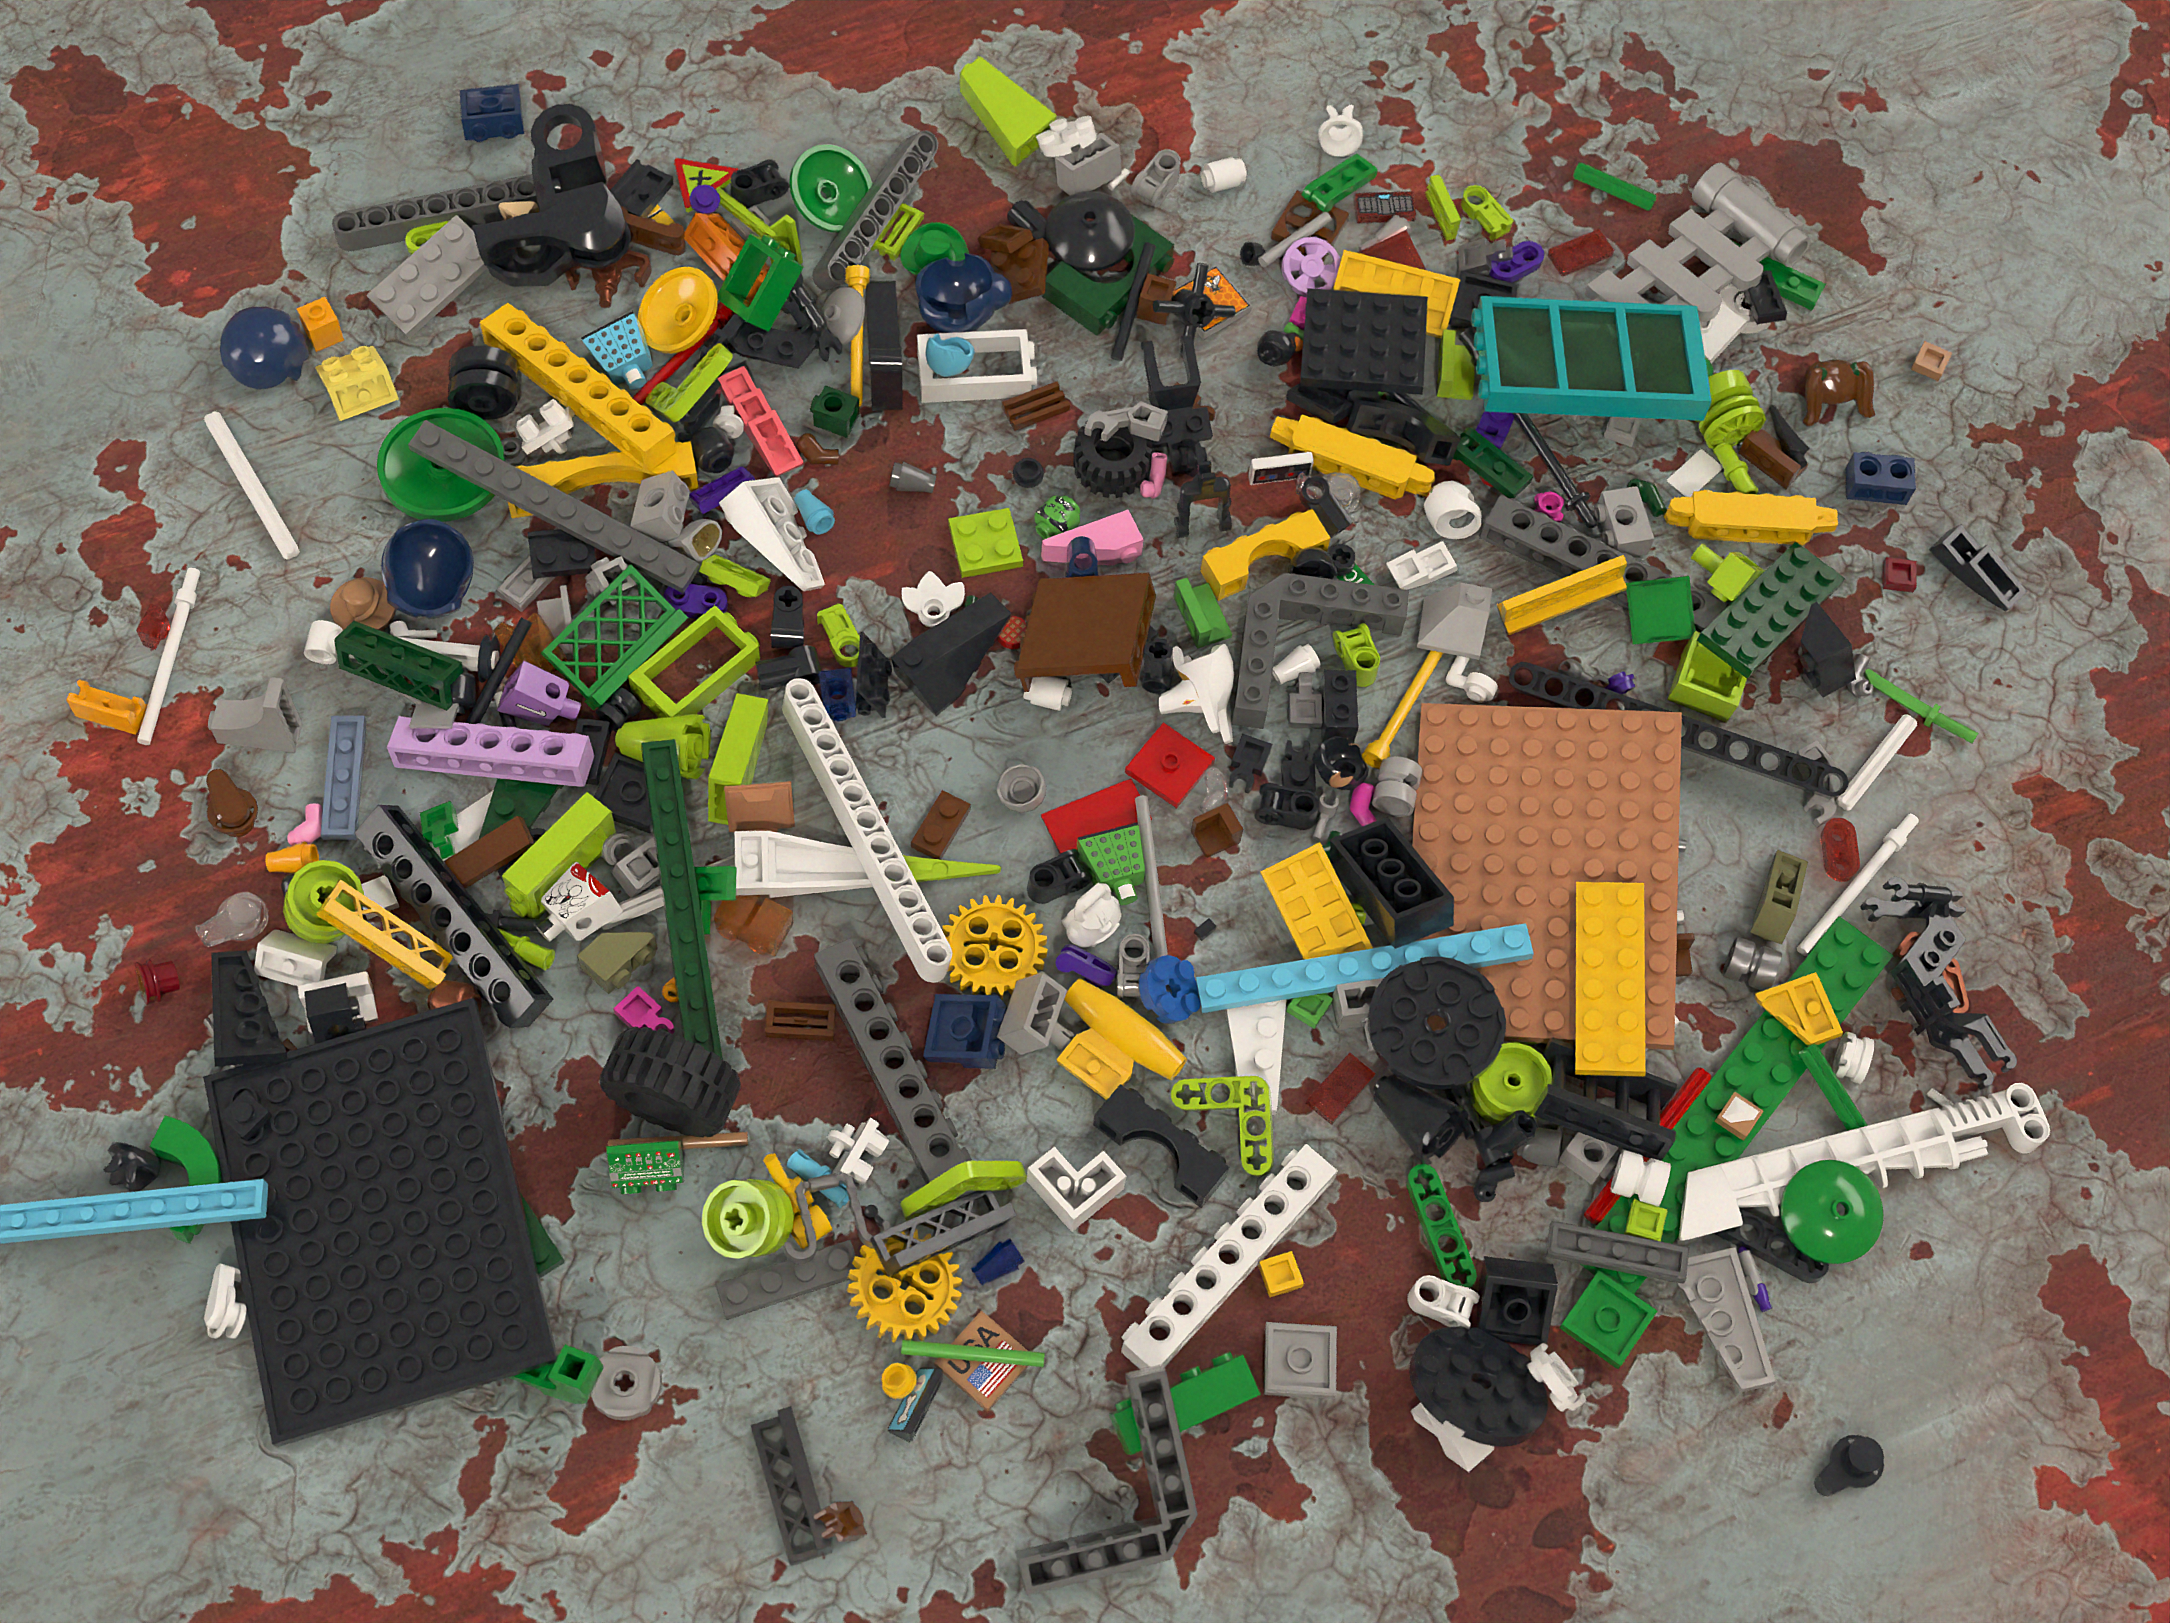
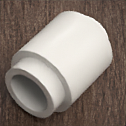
M1233 157L1207 163L1204 165V171H1201L1202 184L1212 193L1240 186V183L1246 181L1247 177L1242 159H1235Z
M1054 676L1033 677L1030 691L1024 692L1023 699L1031 700L1030 704L1061 711L1063 705H1069L1073 688L1067 687L1068 680Z

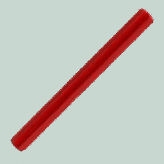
M1697 1067L1660 1114L1661 1126L1671 1130L1674 1128L1711 1080V1075L1701 1067ZM1642 1156L1644 1162L1649 1160V1158ZM1613 1176L1584 1213V1217L1594 1225H1598L1621 1197L1619 1194L1610 1192Z

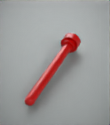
M719 302L714 320L706 334L690 348L677 352L632 399L642 406L655 386L661 382H666L718 328L723 329L736 313L722 302Z

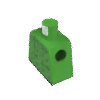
M1138 822L1078 837L1076 849L1080 854L1079 859L1086 872L1091 873L1093 885L1095 886L1097 883L1107 884L1111 892L1115 891L1120 905H1128L1135 902L1138 897L1134 886L1142 884L1145 876Z

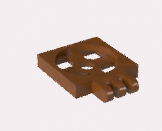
M1296 190L1272 230L1270 239L1278 243L1282 242L1291 235L1286 228V224L1299 230L1323 212L1317 208L1315 202H1308L1302 197V192ZM1299 206H1305L1313 210L1309 217L1304 218L1293 213L1295 208ZM1335 206L1328 212L1335 221V230L1332 231L1322 227L1310 236L1325 240L1331 246L1338 239L1350 214ZM1299 246L1297 248L1304 257L1307 255L1305 247ZM1329 252L1321 258L1323 263L1326 257L1328 256Z

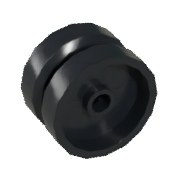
M470 346L458 350L451 356L448 370L450 382L448 384L447 398L451 408L470 412L483 420L506 417L515 410L518 397L516 386L518 381L517 360L510 353L490 346Z

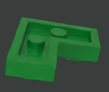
M694 867L704 935H710L711 901H736L737 867Z

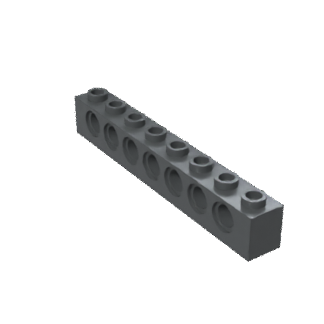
M1503 495L1499 496L1484 523L1480 539L1561 578L1624 555L1627 562L1623 575L1625 583L1629 582L1628 580L1635 582L1672 578L1655 566L1646 565L1634 559L1628 553L1619 552L1607 546L1601 540L1592 539L1578 532L1572 526L1563 525L1549 518L1546 514L1536 512L1523 506L1519 501ZM1543 539L1549 540L1552 543L1545 542ZM1691 586L1695 629L1701 633L1723 612L1727 603L1719 600V598L1711 593H1705ZM1626 590L1604 598L1629 610Z
M848 938L815 953V968L833 1004L836 1005V1009L925 1183L928 1184L958 1164L972 1161L965 1147L960 1149L955 1140V1137H958V1133L950 1118L944 1119L940 1111L943 1105L935 1089L929 1090L924 1080L928 1077L920 1060L914 1061L910 1050L913 1048L905 1031L899 1032L894 1023L898 1021L893 1006L890 1002L885 1004L880 996L883 993V989L879 979L875 974L870 976L865 966L868 965V960L862 947L856 948L851 938ZM846 975L858 977V980L854 983H846L841 979ZM861 1003H869L873 1006L871 1010L866 1012L859 1011L856 1007ZM876 1031H883L888 1035L883 1040H875L871 1037ZM894 1059L903 1063L898 1069H890L885 1064ZM907 1088L918 1092L913 1098H905L900 1093ZM926 1117L931 1119L933 1124L927 1128L917 1126L915 1122L919 1118ZM935 1147H944L947 1149L948 1154L944 1157H935L930 1151Z

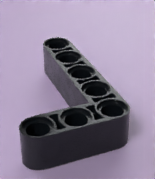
M871 281L867 284L865 291L872 411L903 410L901 348H899L896 281Z

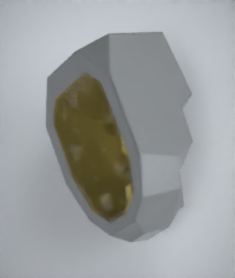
M709 519L697 520L681 529L679 537L669 540L668 547L700 564L717 549L721 541L722 529L716 521Z

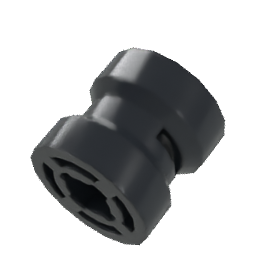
M619 687L611 695V700L608 703H603L596 710V714L601 721H610L613 727L612 731L617 732L630 717H635L642 710V706L630 692Z

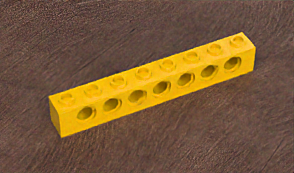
M506 303L480 321L483 340L487 346L500 348L510 353L517 360L520 372L566 408L570 406L576 416L646 471L650 472L677 452L675 444L676 435L670 424L660 421L645 405L641 406L634 401L626 390H620L611 383L604 373H598L594 370L583 357L579 358L572 353L564 342H558L543 326H538L532 322L524 311H518L511 304Z

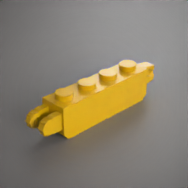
M1301 415L1299 421L1277 417L1271 429L1270 438L1289 447L1288 454L1312 452L1314 460L1313 470L1392 499L1403 497L1405 491L1415 495L1419 494V496H1427L1428 492L1432 489V482L1435 481L1433 469L1431 470L1426 468V466L1416 463L1417 456L1410 454L1408 451L1387 446L1373 438H1365L1351 433L1346 428L1332 426L1315 417L1310 418Z
M1693 491L1691 497H1674V499H1671L1666 514L1663 517L1669 525L1688 527V534L1694 539L1790 545L1795 541L1800 545H1805L1811 539L1813 533L1834 532L1838 526L1837 510L1816 506V498H1806L1801 495L1791 497L1774 496L1770 493L1755 495L1742 492Z

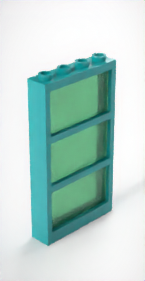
M1481 296L1478 308H1474L1472 311L1471 324L1477 330L1474 336V350L1479 351L1476 373L1481 375L1482 379L1479 383L1478 393L1479 398L1484 399L1485 412L1704 421L1712 400L1697 306Z

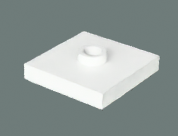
M1721 303L1720 310L1713 319L1700 322L1704 354L1711 363L1747 326V320L1723 303ZM1680 338L1678 339V342H1677L1676 345H1681V344H1680Z

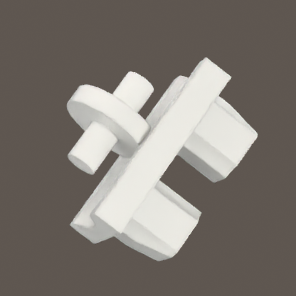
M552 399L540 409V413L546 421L538 425L531 415H526L517 421L516 429L523 439L522 449L526 454L539 447H542L546 453L554 449L558 454H563L567 451L565 441L572 438L569 429L574 425L572 417L575 416V413L570 406L563 409L559 403Z
M872 1118L867 1123L862 1122L852 1139L850 1137L855 1128L849 1124L845 1125L842 1132L830 1131L827 1138L834 1145L829 1154L834 1158H838L842 1150H844L832 1174L840 1175L844 1172L854 1178L853 1182L860 1185L867 1181L873 1167L860 1159L862 1152L866 1150L875 1157H878L889 1143V1139L876 1129L879 1125L878 1122Z

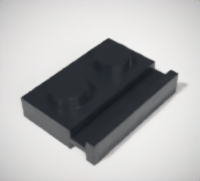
M636 159L610 192L619 205L627 209L629 214L646 218L674 185L673 176L650 165L645 166L641 164L640 160Z
M561 529L527 532L533 579L589 574L592 571L591 565L596 563L594 547Z

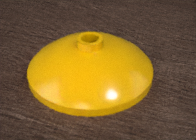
M679 267L666 272L649 287L642 299L638 312V321L643 328L648 346L661 353H677L690 348L706 334L714 320L718 305L715 284L707 274L694 267Z

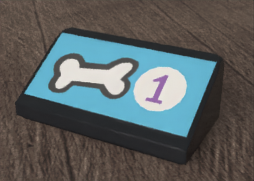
M919 1368L917 1370L916 1385L912 1392L903 1398L888 1427L889 1433L909 1443L913 1441L943 1382V1373L939 1368Z

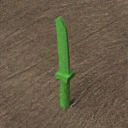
M1866 669L1864 676L1869 681V684H1872L1874 688L1904 707L1924 717L1926 720L1923 725L1930 727L1933 722L1973 744L1978 732L1939 713L1941 706L1935 703L1932 708L1872 670Z

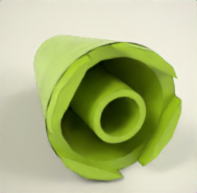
M699 714L626 722L622 728L618 729L615 742L623 755L643 762L641 744L643 742L675 739L681 777L698 779L705 770V768H699L702 759H708L710 754L709 723H703L702 720L706 717Z

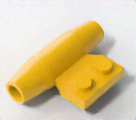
M1080 978L1067 991L1064 1001L1090 1029L1079 1034L1077 1033L1056 1059L1057 1063L1105 1100L1111 1096L1120 1084L1125 1086L1130 1080L1134 1062L1171 1081L1186 1064L1187 1058L1157 1027L1117 997Z

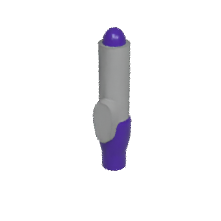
M1741 1246L1738 1249V1257L1746 1276L1745 1281L1748 1291L1758 1303L1761 1312L1769 1311L1772 1309L1769 1301L1767 1288L1761 1279L1750 1250Z

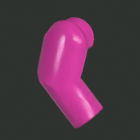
M1361 783L1353 789L1349 805L1350 811L1361 826L1377 821L1369 810L1370 801L1375 791V787L1370 783Z

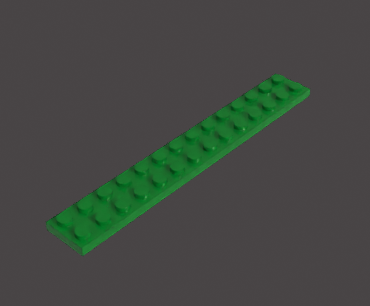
M1838 916L1788 982L1816 972L1836 1018L1841 1025L1893 957V954ZM1766 1010L1672 1129L1676 1131V1141L1662 1160L1671 1164V1169L1662 1201L1658 1206L1668 1209L1660 1242L1673 1244L1679 1236L1687 1173L1737 1160L1807 1069L1799 1052L1808 1045ZM1824 1042V1043H1821V1044H1818V1045H1817V1046L1819 1047L1820 1051L1822 1050V1048L1825 1046V1044H1826L1827 1042ZM1734 1092L1763 1110V1113L1744 1141L1715 1122ZM1634 1194L1630 1198L1621 1195L1595 1229L1624 1234L1631 1203L1634 1199L1639 1200L1638 1194ZM1580 1264L1594 1276L1600 1270L1633 1294H1635L1647 1278L1646 1276Z

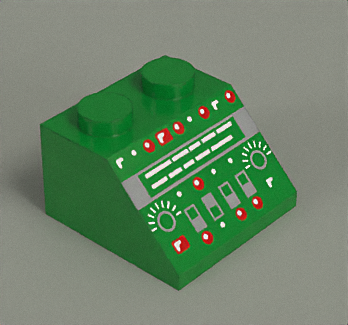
M682 1140L606 1146L612 1188H620L621 1194L642 1193L641 1186L655 1185L656 1192L677 1190V1183L684 1182Z

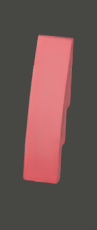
M745 366L718 377L722 394L729 406L734 405V414L742 419L745 433L774 476L778 477L802 466L804 462L775 410H771L761 389L756 388Z

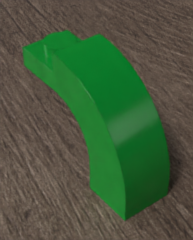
M165 1115L149 1146L154 1154L160 1159L186 1169L189 1178L188 1186L223 1183L219 1158L204 1136L189 1124ZM204 1224L176 1226L169 1229L178 1240L190 1244L194 1235H198L202 1231Z
M564 1344L560 1354H557L558 1358L554 1364L508 1377L537 1388L547 1396L570 1403L585 1404L604 1366L597 1356Z

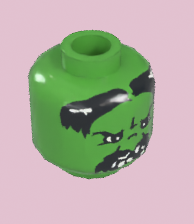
M1051 496L1035 512L1034 519L1037 525L1035 527L1037 533L1043 539H1047L1077 528L1080 524V508L1068 496Z

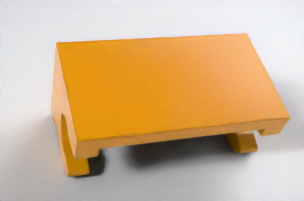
M77 681L80 687L79 695L70 692L66 699L76 717L131 734H137L148 705L142 698L134 696L132 699L90 687L87 681Z

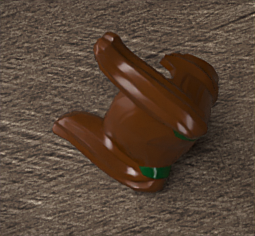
M1831 359L1817 361L1809 366L1805 374L1807 412L1802 421L1804 425L1810 427L1818 422L1822 404L1834 405L1851 400L1856 402L1857 409L1862 416L1868 418L1875 416L1873 408L1874 374L1868 362L1849 363L1844 360Z

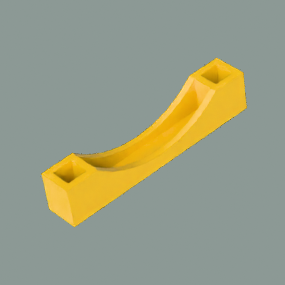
M691 441L675 442L677 452L650 472L642 468L625 453L618 451L592 457L580 456L573 460L560 462L548 461L534 466H516V468L566 494L583 487L606 482L641 484L643 479L672 470L681 481L686 483L690 491L699 489ZM508 502L511 518L532 515Z

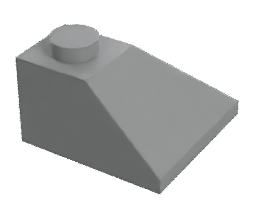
M1459 583L1424 597L1417 648L1479 660L1490 611L1492 588Z

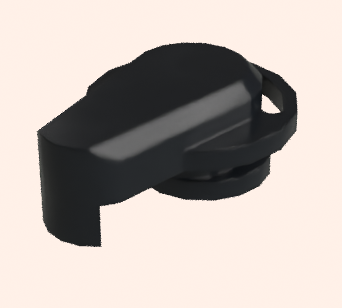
M1848 1435L1841 1438L1832 1448L1830 1463L1818 1474L1814 1481L1816 1491L1822 1496H1832L1848 1487L1867 1488L1875 1484L1882 1476L1884 1469V1453L1880 1444L1872 1438L1861 1435Z

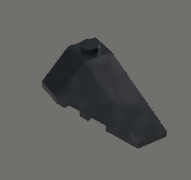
M990 592L917 636L893 655L891 661L895 674L935 716L939 715L961 697L970 677L974 672H977L981 665V660L1002 633L1012 617V613Z

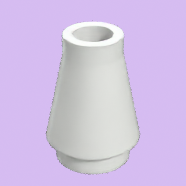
M1309 644L1303 647L1299 645L1278 665L1272 668V674L1278 684L1282 685L1287 681L1297 679L1299 673H1315V668L1321 664L1317 654Z

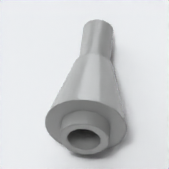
M1394 215L1374 235V238L1358 247L1360 253L1368 255L1379 248L1382 249L1410 241L1411 226L1404 217L1400 218Z

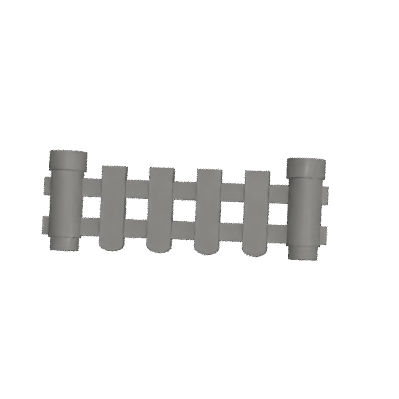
M1717 163L1704 173L1692 193V200L1710 215L1703 219L1692 209L1688 210L1670 224L1668 234L1675 239L1672 243L1662 249L1652 240H1647L1628 256L1627 265L1634 269L1631 273L1620 280L1611 271L1606 270L1587 284L1585 295L1592 301L1650 304L1640 295L1652 286H1655L1670 298L1663 304L1697 306L1699 321L1706 322L1713 319L1720 310L1722 297L1718 293L1729 284H1732L1741 291H1747L1750 287H1756L1761 280L1763 266L1759 263L1761 260L1769 256L1773 260H1779L1786 267H1791L1806 253L1811 239L1802 232L1804 224L1788 211L1783 214L1767 201L1768 196L1753 184L1747 186L1742 182V178L1723 163ZM1733 228L1748 241L1739 247L1723 234ZM1694 255L1711 267L1700 277L1695 276L1682 265ZM1499 321L1495 325L1498 363L1503 368L1502 372L1517 385L1524 382L1533 388L1558 389L1550 323H1543V326L1550 332L1541 339H1538L1534 336V331L1523 322ZM1561 324L1564 351L1571 348L1585 360L1576 369L1565 361L1568 389L1595 390L1593 386L1605 377L1615 385L1624 384L1618 338L1612 339L1598 327L1599 325ZM1627 326L1634 376L1638 365V360L1634 355L1646 346H1649L1657 353H1665L1672 350L1679 339L1678 329ZM1563 415L1569 416L1577 424H1582L1591 417Z

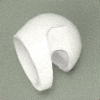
M1444 481L1435 485L1428 492L1424 511L1430 524L1439 535L1449 539H1462L1473 535L1479 530L1482 517L1481 511L1474 503L1473 494L1464 485L1456 481ZM1468 511L1474 514L1473 521L1465 527L1453 528L1449 524L1451 519L1459 518Z

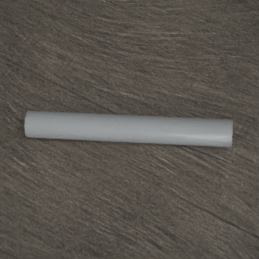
M1323 212L1258 258L1260 265L1264 268L1284 255L1295 241L1304 237H1310L1330 223L1332 219L1329 213Z

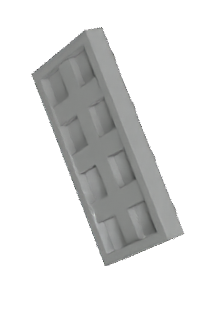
M455 215L366 295L408 339L415 335L488 269L478 252L474 231Z

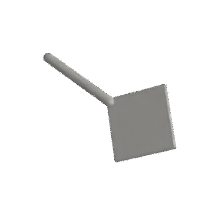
M400 693L416 704L409 728L452 729L459 707L458 703L453 704L448 710H444Z

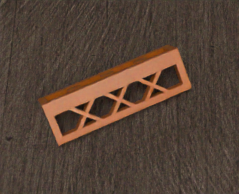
M696 213L684 232V240L725 281L745 241L720 214ZM766 263L746 297L749 302H752L770 269Z

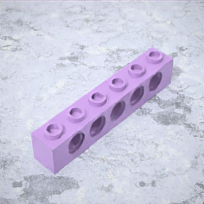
M400 716L397 719L387 745L393 765L396 768L577 787L585 786L594 759L589 736L578 733L566 734L547 730L537 731L518 729L516 727H498L481 723L468 724L454 722L452 729L409 728L412 718Z

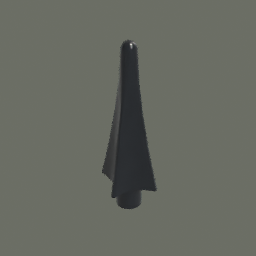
M1771 405L1769 410L1777 430L1782 452L1801 465L1800 469L1805 468L1807 461L1804 455L1810 448L1788 425L1776 406Z

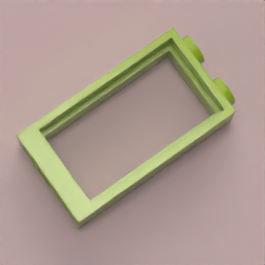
M714 605L628 676L630 690L659 718L697 714L756 665L755 662L760 661L759 642L750 632L744 633L730 613H723ZM715 627H718L741 651L680 702L675 704L651 680Z
M586 792L502 875L506 887L504 892L510 900L508 905L518 916L524 917L526 915L529 918H540L547 911L541 903V899L576 861L584 869L588 870L602 856V847L605 840L616 833L612 812Z

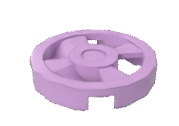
M1304 237L1295 241L1285 252L1281 263L1282 276L1284 280L1287 279L1295 293L1307 297V288L1330 290L1335 285L1341 263L1340 257L1335 248L1327 241L1317 237ZM1299 246L1305 247L1307 254L1305 257L1297 249ZM1329 252L1334 261L1330 265H1324L1321 258ZM1299 271L1300 277L1295 280L1291 272ZM1320 276L1327 285L1315 288L1314 280Z

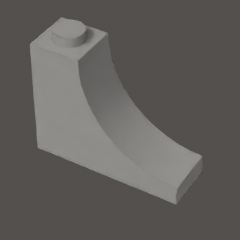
M270 677L267 691L260 697L248 700L218 699L216 709L210 712L208 719V728L212 731L217 743L291 753L296 752L303 725L284 679Z

